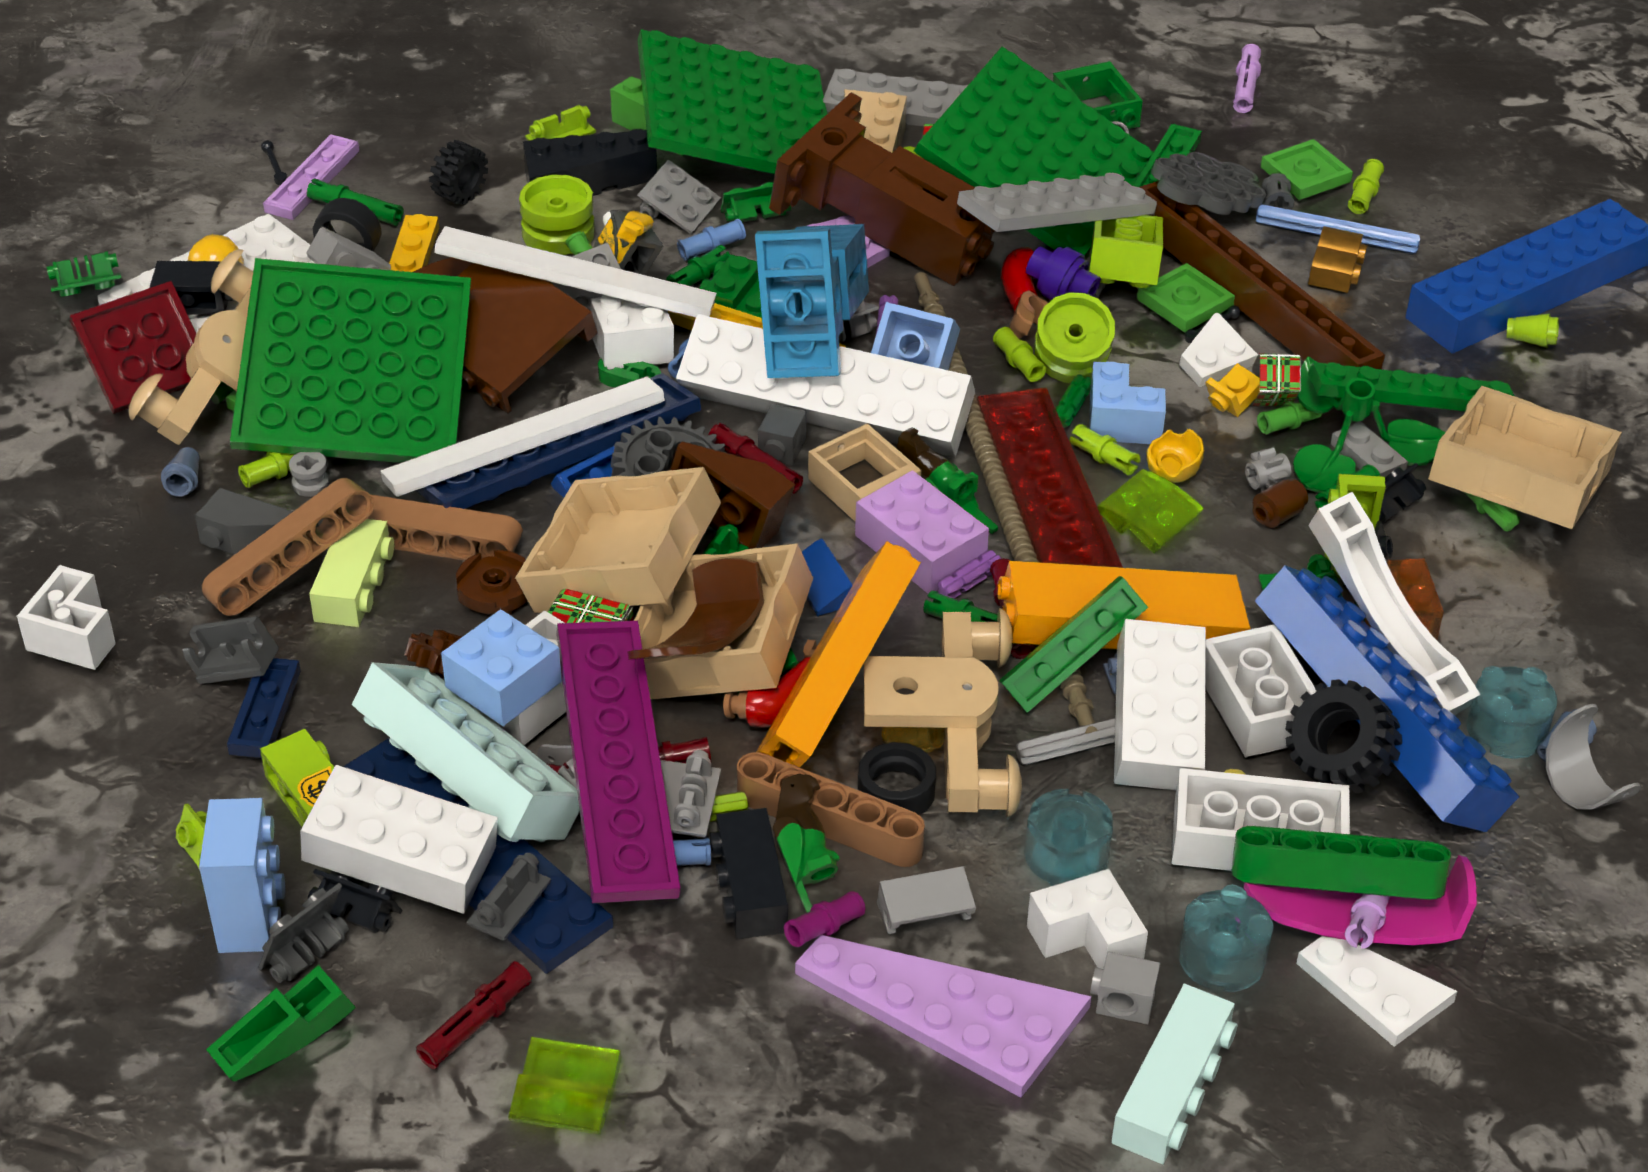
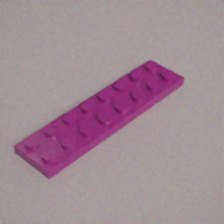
M638 621L557 623L556 636L560 653L561 674L592 903L679 898L681 888L644 659L628 660L627 653L628 651L642 649Z

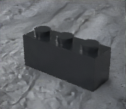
M767 808L716 814L717 831L710 832L709 836L712 857H720L721 864H716L719 890L726 889L728 895L727 897H722L725 923L733 922L736 940L784 933V925L788 921V903Z

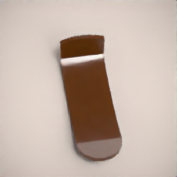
M723 558L707 562L693 569L697 603L693 614L684 626L664 642L652 648L628 651V660L697 655L716 651L729 645L752 625L764 603L759 562L742 558Z

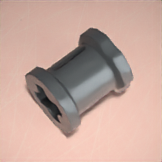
M1280 173L1271 174L1262 182V189L1266 193L1264 205L1275 207L1274 201L1277 200L1279 208L1292 210L1294 198L1290 193V180ZM1277 182H1280L1281 189H1278Z

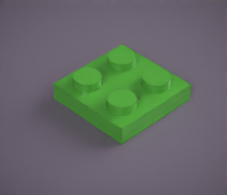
M1314 139L1262 156L1261 168L1269 175L1280 173L1290 180V193L1298 200L1350 183L1353 171Z
M1188 263L1159 277L1157 285H1149L1148 288H1138L1137 300L1183 332L1209 320L1215 313L1220 314L1230 306H1234L1235 299L1234 294Z

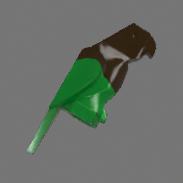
M911 427L902 432L898 437L897 450L921 470V477L988 527L991 534L998 531V526L978 509L979 506L974 496L978 488V475L973 471L968 474L964 473L955 464L932 450L919 437L917 429Z
M796 774L782 779L773 832L777 847L806 913H808L812 905L804 885L816 884L835 877L838 871L836 862L840 860V857L835 851L826 848L823 826L815 812L810 808L814 799V790L820 789L817 780L807 774Z

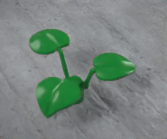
M1309 356L1305 359L1301 366V391L1297 396L1301 405L1315 413H1326L1335 407L1337 410L1342 409L1345 414V420L1334 451L1327 446L1313 444L1303 447L1295 455L1293 471L1298 481L1306 489L1320 493L1333 486L1339 474L1355 473L1356 463L1354 460L1340 455L1351 421H1362L1371 412H1373L1381 439L1389 442L1388 445L1408 461L1407 465L1412 466L1417 463L1419 466H1422L1434 460L1438 442L1445 434L1443 430L1416 420L1397 419L1388 424L1386 432L1379 411L1380 402L1374 401L1375 386L1371 381L1364 378H1354L1348 381L1342 398L1318 396L1308 375L1312 362L1317 361Z

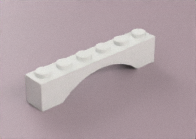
M1353 492L1319 508L1308 526L1359 608L1365 613L1371 627L1377 629L1388 639L1389 644L1387 647L1393 654L1401 656L1413 668L1410 672L1417 681L1428 685L1435 692L1437 697L1434 701L1441 708L1449 710L1454 715L1467 709L1480 696L1479 691L1460 661L1431 635L1406 601L1385 561L1374 526Z

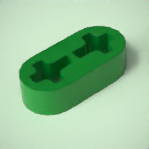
M602 358L598 362L600 382L613 388L644 377L651 378L661 374V370L657 366L643 361L623 364L624 368L615 367L610 370L604 367Z

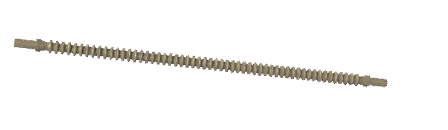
M924 272L917 273L914 276V281L920 294L918 299L919 305L924 307V312L946 317L943 306L938 303L940 301L939 296L932 290L927 274ZM956 343L948 371L968 375ZM975 394L965 430L975 452L977 463L983 473L982 476L988 487L998 519L1001 522L1009 549L1012 551L1011 555L1014 561L1039 562ZM1078 668L1060 684V688L1063 690L1064 698L1069 700V712L1077 718L1079 726L1095 723L1091 713L1094 707L1092 701L1087 699L1085 695L1087 687ZM1089 726L1085 734L1098 730L1094 726Z

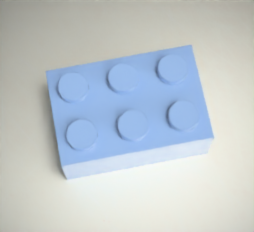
M263 798L210 799L208 803L199 869L218 953L264 951L262 947L271 935L268 932L269 929L281 918V909L277 907V899H284L285 876L284 873H277L280 866V851L278 845L271 844L274 840L273 816H266Z

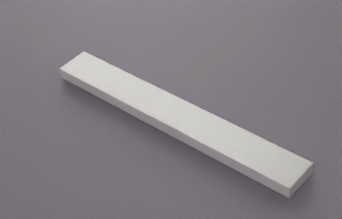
M444 226L435 244L434 253L692 317H697V314L710 317L717 294Z
M644 377L380 470L382 480L393 494L399 497L665 401L663 389L649 377Z

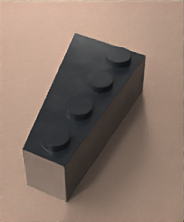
M634 129L628 132H601L596 135H569L563 138H536L530 141H523L527 183L538 177L548 175H569L587 183L593 192V196L602 194V191L609 186H614L619 190L647 183L657 173L656 148L648 147L647 130Z

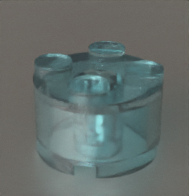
M1489 666L1485 668L1475 686L1480 695L1472 701L1467 717L1466 726L1470 737L1477 742L1480 740L1489 746V752L1499 757L1519 759L1535 754L1537 746L1544 741L1550 732L1557 707V696L1553 687L1546 681V674L1535 667L1523 669L1518 667Z
M1056 789L1041 795L1034 801L1027 821L1024 854L1030 869L1041 879L1049 882L1051 886L1106 870L1109 864L1113 833V819L1110 809L1100 798L1084 791L1083 796L1069 794V789Z
M1228 885L1222 890L1210 891L1195 898L1185 909L1180 940V964L1185 973L1199 985L1209 988L1210 984L1224 986L1223 991L1227 992L1244 990L1254 985L1261 978L1268 958L1274 928L1269 913L1261 903L1248 896L1246 891L1237 885Z

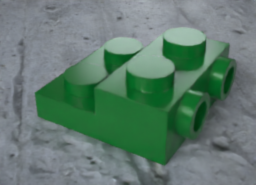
M732 254L726 261L719 260L714 268L713 278L711 280L704 279L700 289L717 293L715 299L717 304L762 318L757 261Z

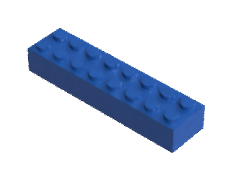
M1608 199L1413 284L1405 318L1453 354L1506 330L1508 318L1539 315L1647 266L1648 224L1623 208L1619 203Z
M1284 565L1255 599V602L1328 687L1331 686V680L1340 679L1344 684H1347L1348 680L1355 681L1362 687L1366 686L1392 710V714L1398 719L1400 728L1396 730L1402 735V744L1395 745V748L1400 752L1398 761L1391 760V762L1443 822L1487 832L1519 798L1518 794L1509 785L1512 780L1508 774L1498 766L1491 765L1484 757L1486 753L1484 747L1472 737L1465 736L1459 729L1461 725L1459 719L1449 710L1441 708L1434 701L1437 697L1435 692L1428 685L1417 681L1410 672L1413 670L1411 665L1404 658L1393 654L1388 649V639L1377 629L1369 627L1365 623V613L1358 606L1346 601L1342 597L1343 589L1336 581L1328 576H1324L1323 579L1319 578L1305 568L1299 571Z

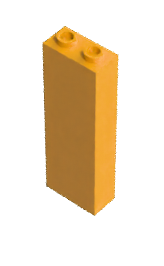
M886 541L864 566L756 752L764 753L797 767H801L811 757L921 563L913 558L908 550Z
M1009 561L1005 576H1000L998 580V599L1004 600L1003 610L1009 616L1013 633L1012 643L1040 645L1119 576L1128 582L1148 606L1135 620L1206 627V639L1250 630L1237 575ZM1121 632L1103 646L1102 649H1117Z

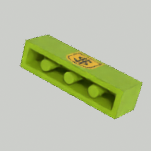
M302 729L260 748L265 777L301 827L304 825L334 769L325 745L320 740L315 742L306 729Z

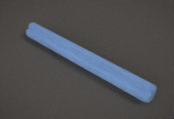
M1264 204L1259 206L1256 213V222L1258 224L1314 235H1321L1323 226L1363 234L1361 244L1411 254L1417 253L1420 244V236L1418 234Z

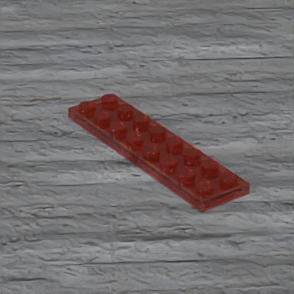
M1047 388L977 396L980 411L985 419V425L988 426V432H990L991 439H993V445L996 447V452L1001 460V466L1004 468V473L1009 481V487L1012 489V494L1018 505L1017 508L1020 510V515L1023 518V523L1026 526L1039 563L1123 568Z

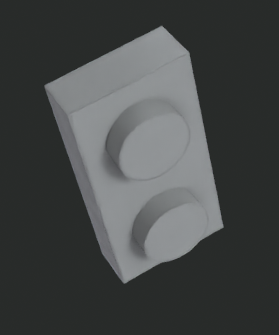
M1361 421L1350 425L1341 454L1352 458L1356 463V467L1361 469L1365 465H1373L1379 471L1380 476L1384 477L1398 467H1401L1403 471L1407 469L1408 461ZM1341 430L1332 433L1331 445L1334 448L1336 447Z

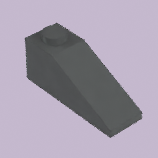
M219 488L195 515L200 543L210 548L236 554L293 511ZM292 542L285 547V550L292 545Z

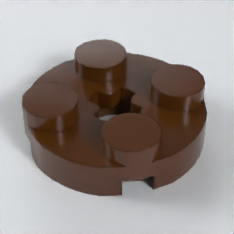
M494 550V556L482 558L481 553L469 557L460 565L456 573L458 601L471 610L491 614V616L500 609L512 615L514 609L521 607L528 601L515 579L526 559L514 552L505 550ZM498 580H502V582H501V583H498V584H489V583H495V582H497Z

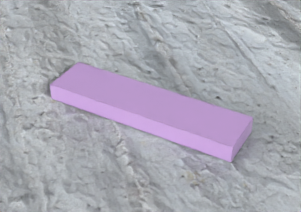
M330 134L263 202L264 212L294 220L312 201V199L307 197V188L309 183H312L311 180L316 178L329 183L359 152L358 142Z

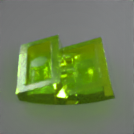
M1142 469L1102 501L1095 510L1121 535L1130 529L1155 553L1197 518L1204 508L1175 484L1153 472Z
M531 1037L523 1074H518L508 1116L509 1120L600 1135L622 1059L620 1050Z

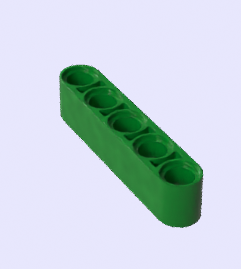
M1245 826L1238 829L1235 834L1231 872L1238 880L1253 884L1416 899H1438L1445 895L1451 852L1444 845L1429 841Z

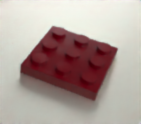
M172 281L70 315L71 325L113 414L129 409L136 390L147 378L154 374H163L157 386L168 394L185 389L191 378L186 368V355L194 344L196 332Z

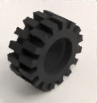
M454 140V143L450 141L447 143V148L442 147L439 150L441 156L436 155L434 161L437 163L436 166H431L430 172L434 173V175L429 177V182L433 183L430 187L435 191L436 195L455 204L465 205L468 203V200L472 201L475 199L474 193H480V183L485 184L486 179L483 178V174H488V168L484 167L488 164V159L485 158L486 154L476 147L459 140Z

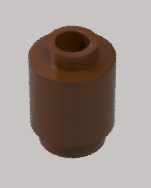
M1295 479L1282 480L1253 498L1254 517L1266 527H1277L1303 511L1304 506L1308 503L1307 490L1301 482Z

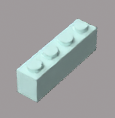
M1185 983L1183 984L1115 1116L1112 1144L1162 1165L1171 1148L1179 1151L1188 1130V1124L1184 1122L1188 1114L1197 1115L1205 1095V1090L1201 1088L1205 1080L1213 1082L1222 1059L1218 1053L1221 1047L1229 1049L1238 1027L1237 1023L1232 1022L1235 1003Z

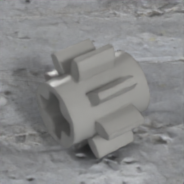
M1274 447L1251 453L1253 461L1245 466V475L1249 485L1253 489L1261 488V492L1282 480L1289 479L1292 473L1287 456L1283 453L1276 454Z

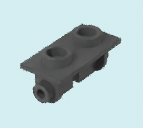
M531 853L518 855L514 859L513 865L485 900L478 904L477 910L468 919L467 925L505 941L551 882V878L538 873V859Z

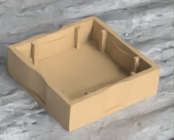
M1481 386L1467 404L1464 415L1455 420L1439 440L1428 480L1573 529L1610 471L1622 432L1572 415L1558 413L1530 401Z
M704 467L660 471L641 476H611L575 480L554 513L549 528L535 544L515 579L534 613H540L544 610L548 612L562 589H570L630 606L667 603L718 510L721 501Z
M798 543L746 549L729 554L692 555L667 603L640 605L634 621H638L642 649H648L668 639L684 626L693 614L697 605L693 569L707 562L723 558H742L759 562L764 603L752 625L729 645L716 651L697 655L644 659L650 699L777 688L813 581V576Z

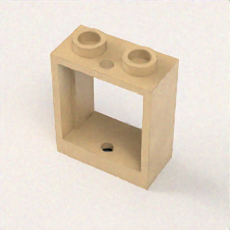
M868 423L808 451V480L854 521L856 520L857 501L912 470L921 476V470ZM862 460H866L883 477L857 489L839 472Z

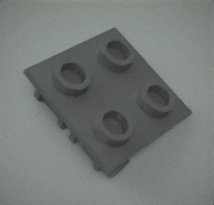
M340 883L327 892L323 888L319 889L304 902L303 907L305 909L293 918L290 914H286L273 924L268 931L271 934L269 940L262 947L264 953L258 966L260 970L271 964L273 967L270 968V973L277 982L291 981L305 970L308 965L310 966L315 962L314 955L321 958L325 955V951L328 952L345 939V933L349 931L348 925L342 918L337 917L333 919L330 915L342 887Z

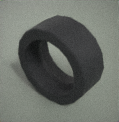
M348 198L334 199L324 206L312 228L314 238L322 227L335 232L331 225V220H342L353 225L360 232L364 242L357 244L374 251L382 235L381 224L375 213L366 205Z
M890 742L878 745L866 752L859 762V791L913 811L918 815L927 811L935 798L936 766L932 758L921 748L908 743ZM897 771L915 776L921 784L913 789L900 792L881 788L872 780L882 773Z

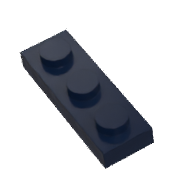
M273 658L264 676L252 677L227 742L229 755L262 758L260 748L276 741L301 672L299 660Z

